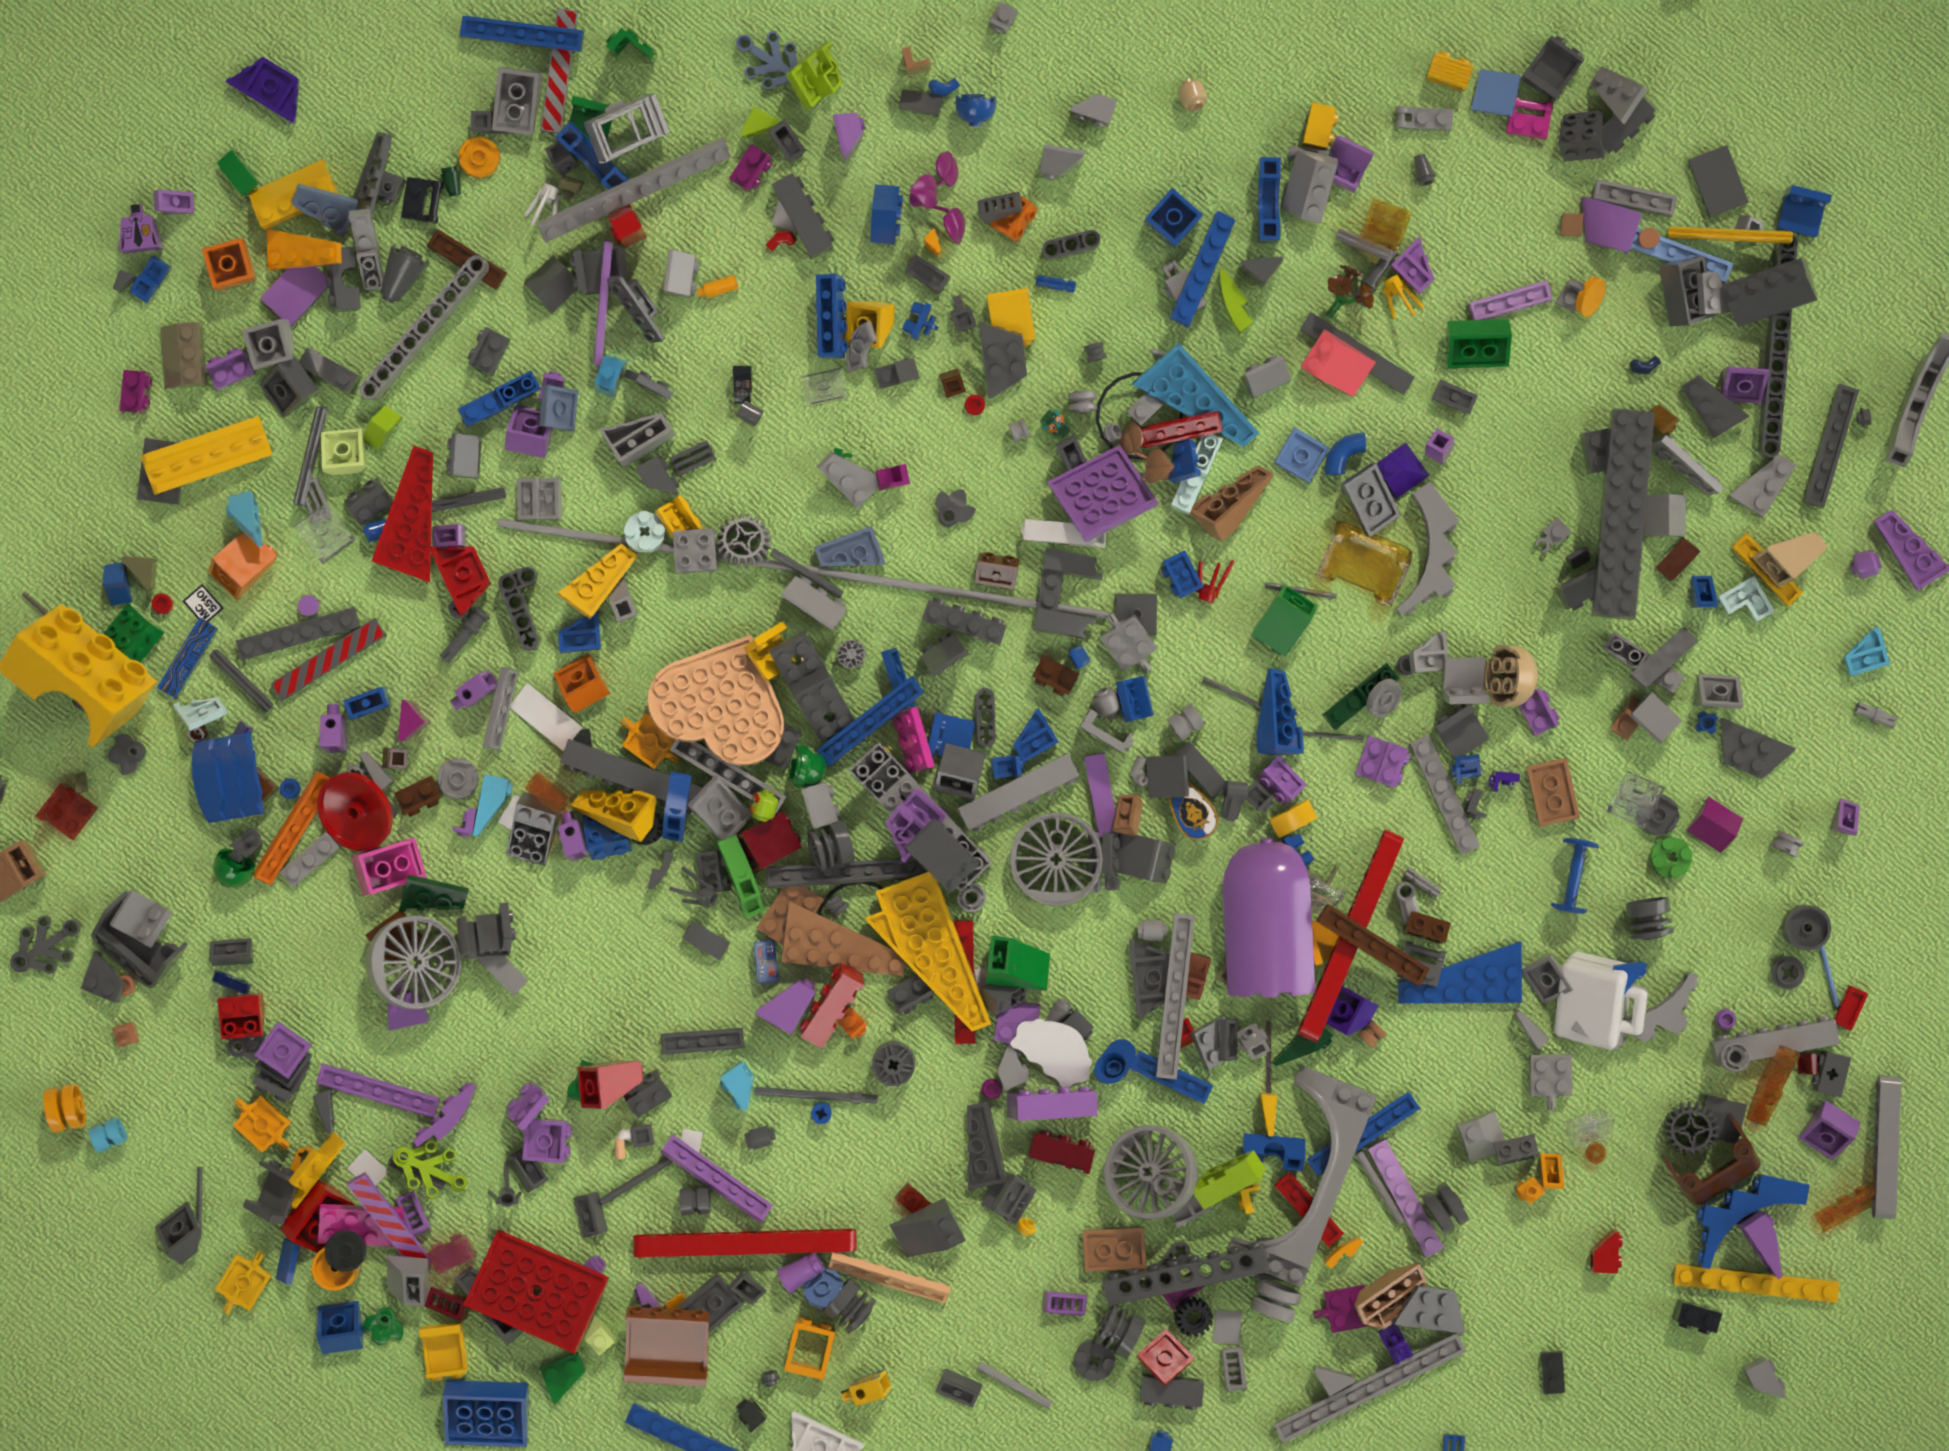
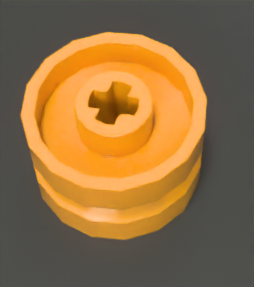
M76 1083L64 1085L62 1090L54 1087L44 1091L45 1116L53 1133L64 1132L68 1126L72 1130L85 1127L86 1109L84 1099Z
M323 1248L314 1257L311 1268L312 1276L318 1285L323 1289L336 1291L353 1284L359 1277L362 1266L360 1265L358 1268L348 1272L335 1270L328 1264L325 1258V1249Z

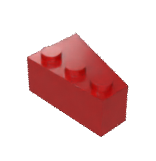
M631 204L608 214L610 223L613 226L609 229L619 245L623 244L627 248L647 237Z

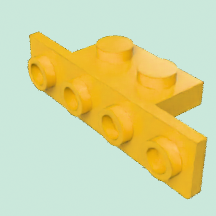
M332 1132L319 1150L313 1148L288 1180L293 1186L297 1187L291 1204L293 1208L296 1209L346 1144L337 1133Z

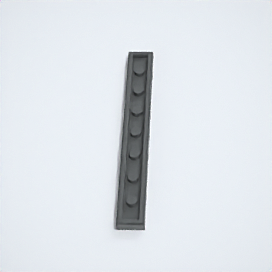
M915 857L909 858L905 863L902 862L901 858L854 861L842 866L835 862L832 869H829L826 865V870L822 872L817 869L815 864L766 867L767 889L907 880L928 871Z

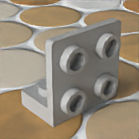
M714 529L673 532L675 571L677 574L718 571Z
M1445 658L1442 698L1448 704L1489 703V695L1483 690L1485 658Z
M130 890L110 925L152 948L173 912L136 891Z

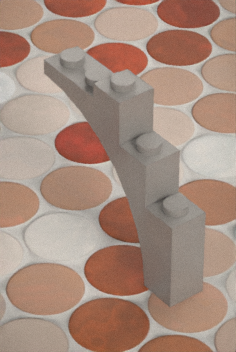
M1941 332L1927 355L1924 354L1916 366L1913 383L1903 397L1901 413L1891 427L1885 460L1901 467H1905L1914 454L1924 416L1938 383L1949 364V334Z
M1430 481L1411 494L1420 509L1425 523L1427 556L1423 572L1415 588L1395 609L1399 616L1403 614L1406 616L1410 615L1416 610L1414 607L1420 601L1424 604L1432 598V592L1437 598L1441 596L1446 598L1454 592L1452 588L1456 586L1442 567V564L1447 566L1455 560L1454 555L1458 552L1443 533L1449 534L1455 530L1459 519Z
M1686 971L1680 983L1665 999L1646 1010L1642 1034L1632 1036L1648 1043L1656 1035V1025L1678 1035L1680 1032H1684L1688 1021H1686L1688 1016L1681 1014V1011L1685 1010L1688 1006V996L1691 991L1693 992L1698 984L1696 979L1698 976ZM1632 1015L1623 1018V1021H1632ZM1576 1021L1572 1030L1588 1037ZM1620 1032L1618 1043L1613 1048L1616 1051L1618 1047L1621 1048L1626 1040L1624 1032Z

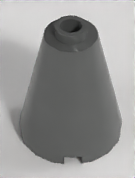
M393 243L390 247L380 293L383 295L382 298L390 303H394V301L399 302L430 263L428 259L425 262L422 261L421 254L401 245L400 249L396 248V243Z

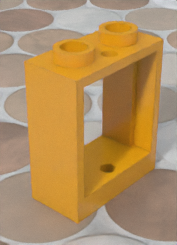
M796 1319L784 1371L824 1380L836 1329L832 1328L833 1325L821 1322L818 1325L812 1323L813 1320ZM799 1329L829 1336L822 1367L792 1361Z

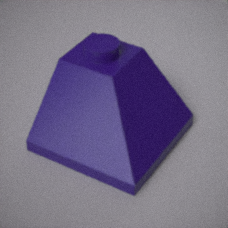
M1406 442L1376 463L1389 491L1395 499L1430 476Z
M1342 986L1326 1024L1349 1036L1370 1023L1379 1005Z

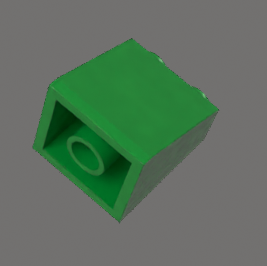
M1284 583L1255 626L1252 635L1258 642L1270 646L1276 654H1282L1286 657L1313 619L1318 605Z

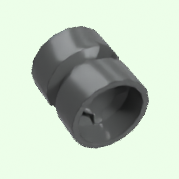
M709 1187L697 1188L696 1191H693L692 1188L680 1189L681 1216L693 1215L694 1212H697L699 1215L711 1213Z

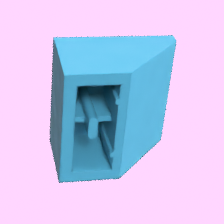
M742 1060L721 1075L720 1084L726 1092L730 1091L733 1096L731 1100L736 1108H741L744 1112L750 1104L755 1076L744 1060Z

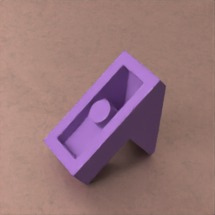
M153 191L154 211L163 212L164 215L194 213L193 192Z

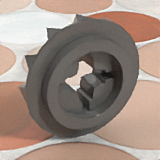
M1791 956L1780 957V959L1774 962L1771 970L1774 982L1777 986L1784 989L1797 987L1803 981L1805 975L1802 963L1797 958ZM1781 967L1786 969H1789L1791 967L1790 972L1792 973L1794 978L1790 976H1786L1785 978H1783L1785 973L1783 972Z

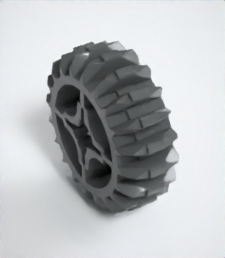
M1687 1101L1688 1107H1684L1682 1102L1679 1103L1681 1110H1678L1675 1106L1672 1107L1675 1114L1668 1112L1667 1117L1671 1120H1664V1124L1670 1126L1663 1128V1132L1670 1133L1665 1136V1140L1673 1139L1669 1146L1672 1148L1677 1144L1676 1152L1679 1153L1681 1149H1684V1156H1687L1688 1150L1691 1151L1692 1157L1696 1155L1695 1150H1699V1154L1703 1155L1702 1148L1705 1147L1707 1151H1710L1711 1148L1708 1143L1715 1145L1716 1141L1712 1137H1719V1133L1713 1131L1720 1129L1719 1125L1713 1124L1718 1121V1118H1710L1714 1111L1709 1110L1706 1113L1707 1105H1703L1699 1109L1700 1103L1696 1101L1695 1107H1691V1101ZM1693 1113L1702 1116L1708 1124L1697 1123L1694 1120ZM1687 1114L1686 1123L1674 1126L1679 1117ZM1690 1119L1692 1120L1693 1127L1697 1128V1130H1694L1693 1138H1691L1690 1131L1686 1129V1127L1689 1128ZM1704 1131H1709L1706 1138L1696 1144V1136L1699 1133H1704ZM1675 1133L1685 1134L1689 1138L1690 1144L1679 1140Z

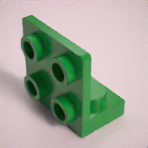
M573 96L571 101L573 109L569 122L572 121L589 138L584 122L605 113V108L610 105ZM613 119L601 125L606 141L608 140Z

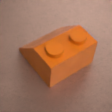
M590 654L553 673L565 701L574 714L610 694Z

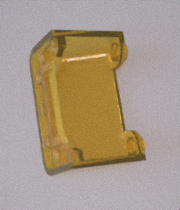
M1337 521L1315 576L1324 582L1334 581L1336 578L1374 592L1373 596L1377 603L1392 606L1410 568L1413 553L1411 549L1377 534L1366 537L1362 528L1344 521Z

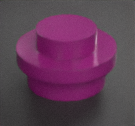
M987 1079L983 1083L982 1093L986 1098L996 1099L1001 1095L1002 1085L998 1080Z

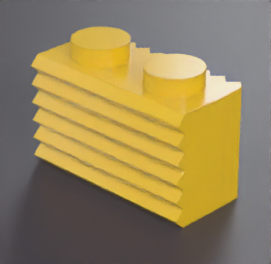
M1439 51V54L1434 53L1425 79L1464 92L1467 89L1474 65H1471L1470 61L1464 58H1459L1458 60L1450 58L1451 55L1443 51Z

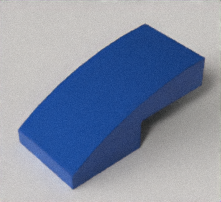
M155 255L151 256L142 274L138 275L129 292L147 303L165 279L171 266Z

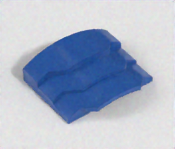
M250 732L195 742L192 753L193 784L199 806L208 823L264 814L261 797L263 792L258 778L256 752L253 749Z

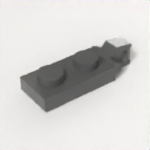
M1114 833L1102 834L1103 874H1105V890L1110 891L1119 890L1121 881L1117 870L1120 868V861L1117 858L1120 841L1117 834Z

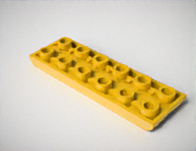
M257 416L146 453L140 457L153 493L157 495L272 456L273 453L260 417Z

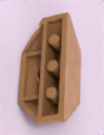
M1419 1263L1392 1269L1359 1291L1355 1308L1362 1324L1380 1329H1385L1392 1324V1319L1394 1317L1397 1318L1403 1309L1401 1307L1402 1304L1409 1298L1410 1292L1415 1285L1425 1286L1427 1282Z

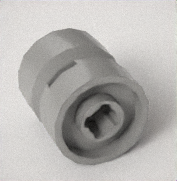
M1191 703L1181 709V714L1175 713L1167 719L1181 741L1191 735V730L1197 731L1205 726L1203 719Z

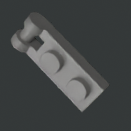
M1395 107V114H1397L1395 128L1452 131L1453 109ZM1405 115H1411V122L1405 121Z

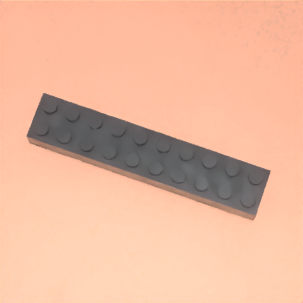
M1613 408L1610 412L1591 616L1623 620H1634L1636 618L1655 412Z

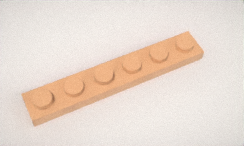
M833 1252L828 1266L829 1269L944 1304H946L951 1289L950 1286H946L944 1283L929 1281L921 1276L916 1277L906 1274L904 1271H896L883 1265L868 1263L863 1259L848 1257L843 1253Z

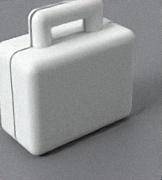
M1578 951L1573 952L1561 969L1574 990L1566 994L1561 992L1567 989V987L1560 978L1558 992L1561 993L1557 998L1554 1033L1560 1038L1611 1050L1617 1045L1620 1032L1636 1036L1642 1034L1648 991L1643 987L1632 985L1624 995L1628 975L1625 971L1612 969L1614 965L1624 964L1625 962ZM1633 998L1632 1021H1623V1018H1627L1629 999ZM1576 1021L1588 1037L1572 1030Z

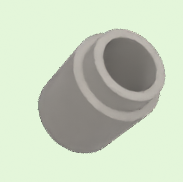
M1143 920V922H1138V939L1155 941L1163 940V936H1167V924H1163V920Z

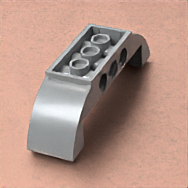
M879 742L848 770L890 815L904 803L917 787L935 802ZM947 816L941 822V825L980 863L957 887L962 892L991 865V862L958 825Z

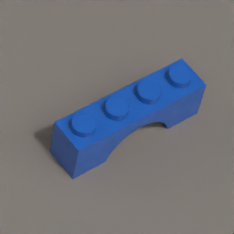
M572 121L555 137L569 152L578 157L608 190L630 180L612 160L603 164L598 162L591 140Z
M1260 157L1258 160V243H1279L1280 241L1279 188L1281 157Z

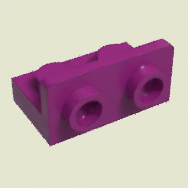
M751 144L729 177V180L749 193L752 189L756 190L762 181L760 179L763 172L767 173L773 164L771 162L772 156Z
M123 370L120 411L146 414V409L150 407L148 388L152 386V377L149 372Z

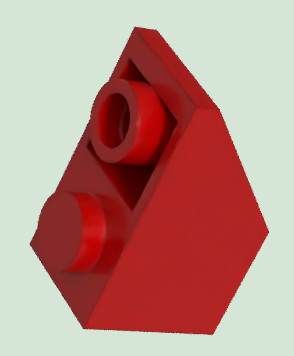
M1612 1229L1591 1248L1590 1270L1593 1273L1618 1274V1268L1622 1266L1619 1248H1622L1623 1239L1617 1230Z

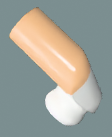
M624 1128L619 1131L614 1143L616 1159H624L626 1157L625 1140L632 1139L631 1129L625 1130Z

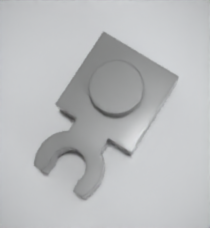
M1556 517L1542 531L1545 537L1537 539L1534 545L1537 546L1540 542H1543L1545 548L1541 552L1546 553L1549 551L1551 543L1555 546L1559 545L1571 531Z

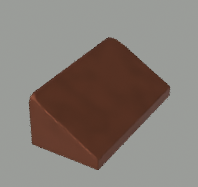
M1683 538L1655 568L1671 582L1701 551Z

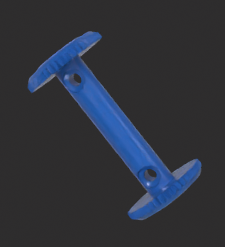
M1566 837L1563 839V842L1575 845L1565 900L1563 904L1551 903V906L1559 911L1584 914L1587 912V909L1576 907V899L1583 870L1585 851L1587 847L1599 849V845L1593 841Z

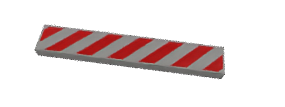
M558 8L555 27L576 29L579 12ZM552 49L540 129L543 132L559 134L562 130L573 51Z

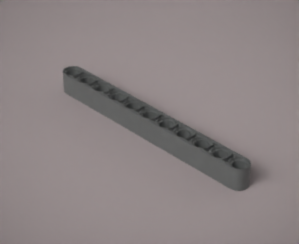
M1793 235L1789 249L1784 248L1782 243H1775L1773 267L1781 265L1782 259L1787 262L1797 259L1798 240L1796 236ZM1792 309L1770 316L1768 319L1764 369H1769L1770 372L1761 403L1758 453L1763 458L1774 457L1781 449ZM1776 321L1783 323L1784 328L1782 331L1776 329ZM1775 341L1781 343V351L1774 349L1773 344ZM1774 361L1780 365L1779 372H1775L1772 369ZM1771 382H1775L1778 385L1776 393L1770 389ZM1770 402L1777 406L1775 413L1770 412L1768 409ZM1768 423H1772L1775 426L1774 433L1767 431ZM1767 443H1770L1773 446V452L1771 454L1765 451V445Z

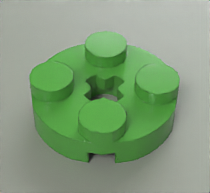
M1668 837L1661 839L1653 845L1650 852L1652 867L1655 872L1663 877L1678 878L1690 868L1692 851L1688 844L1679 838ZM1674 852L1676 860L1668 863L1666 854Z

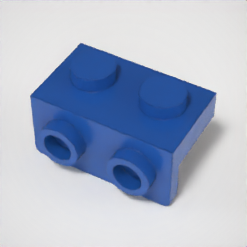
M1145 676L1116 682V692L1120 698L1121 714L1125 722L1154 715Z

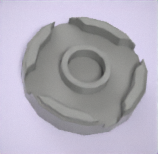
M1391 678L1379 682L1372 689L1367 699L1369 713L1381 718L1387 716L1388 714L1386 713L1389 711L1393 712L1402 698L1401 685Z
M453 758L440 767L437 775L438 785L446 796L462 799L470 796L476 790L479 783V774L476 767L470 761L463 758Z

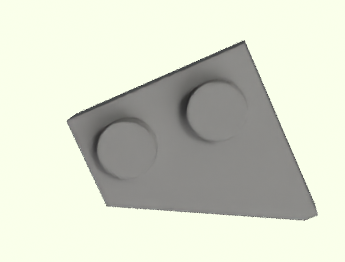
M1446 631L1436 633L1409 652L1411 673L1444 671V660L1448 658Z

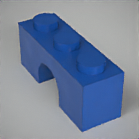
M1244 1133L1241 1155L1254 1150L1262 1163L1264 1157L1272 1155L1281 1160L1282 1169L1303 1171L1305 1139Z

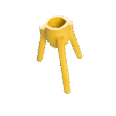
M1398 275L1384 282L1386 288L1383 291L1393 319L1396 318L1391 293L1393 296L1399 294L1412 316H1415L1416 313L1402 291L1405 290L1421 309H1424V305L1408 288L1404 280H1400Z

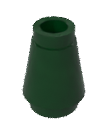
M457 166L442 168L440 176L449 193V197L461 195L460 170H458Z

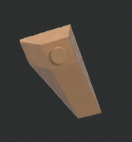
M1257 466L1239 476L1235 483L1219 487L1220 491L1211 496L1209 494L1203 496L1193 505L1190 514L1209 535L1222 542L1237 529L1272 479L1273 473L1261 466Z

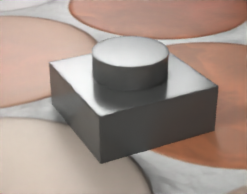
M652 1124L631 1127L634 1148L655 1144Z

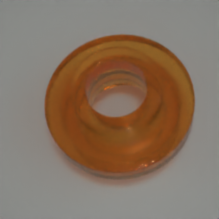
M1592 1143L1586 1149V1158L1591 1163L1599 1164L1606 1158V1149L1599 1143ZM1595 1150L1600 1152L1598 1157L1593 1156Z

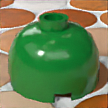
M232 849L219 850L213 863V872L220 884L230 888L241 887L248 883L255 872L254 868L256 865L249 857H244L238 863L229 856Z

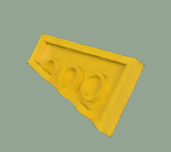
M621 543L599 562L573 580L568 586L560 590L557 595L591 619L638 555Z

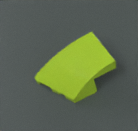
M827 41L785 74L806 110L812 108L821 98L833 94L843 84L838 72L837 61L832 59L830 51L832 47L831 41Z

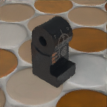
M733 366L734 404H743L745 401L751 403L752 366Z

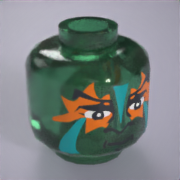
M1049 409L1040 420V423H1042L1041 430L1052 439H1058L1060 436L1065 438L1071 430L1068 427L1070 419L1058 409L1053 411Z

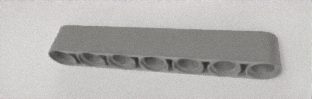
M1878 1076L1872 1190L1873 1218L1895 1219L1901 1103L1900 1077Z

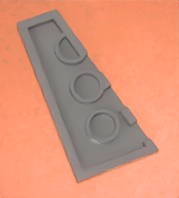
M1671 436L1652 437V449L1657 452L1656 457L1660 460L1670 461L1673 464L1672 468L1678 473L1689 475L1687 479L1706 494L1713 495L1721 492L1724 487L1719 483V480L1705 471L1701 463L1694 461L1690 457L1689 452L1680 448Z

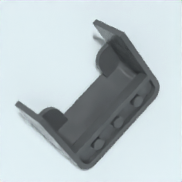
M125 890L103 911L91 937L101 949L144 986L152 989L180 959L188 944L184 942L178 948L175 944L170 943L161 946L155 941L152 948L112 927L110 923L128 894Z

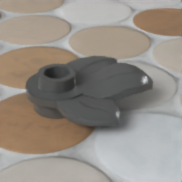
M963 489L953 492L950 496L940 491L936 498V506L939 510L938 519L943 526L951 527L957 522H967L975 514L976 508L966 505V493ZM946 513L952 514L951 520L948 521L944 518Z
M127 734L115 736L117 746L108 752L107 758L114 764H120L122 775H129L137 770L139 761L146 755V748L141 742L133 741ZM134 748H135L136 751H137L136 755H135L134 752H133V749H134Z
M263 1031L262 1036L232 1038L227 1045L229 1054L236 1058L243 1056L248 1060L258 1059L254 1055L263 1043L266 1032ZM236 1043L241 1044L242 1049L240 1051L234 1049Z

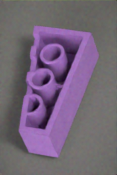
M1079 1086L1078 1090L1062 1087L1058 1088V1091L1038 1089L1035 1092H1031V1090L1007 1093L1008 1117L1017 1121L1098 1116L1097 1091L1090 1089V1086Z

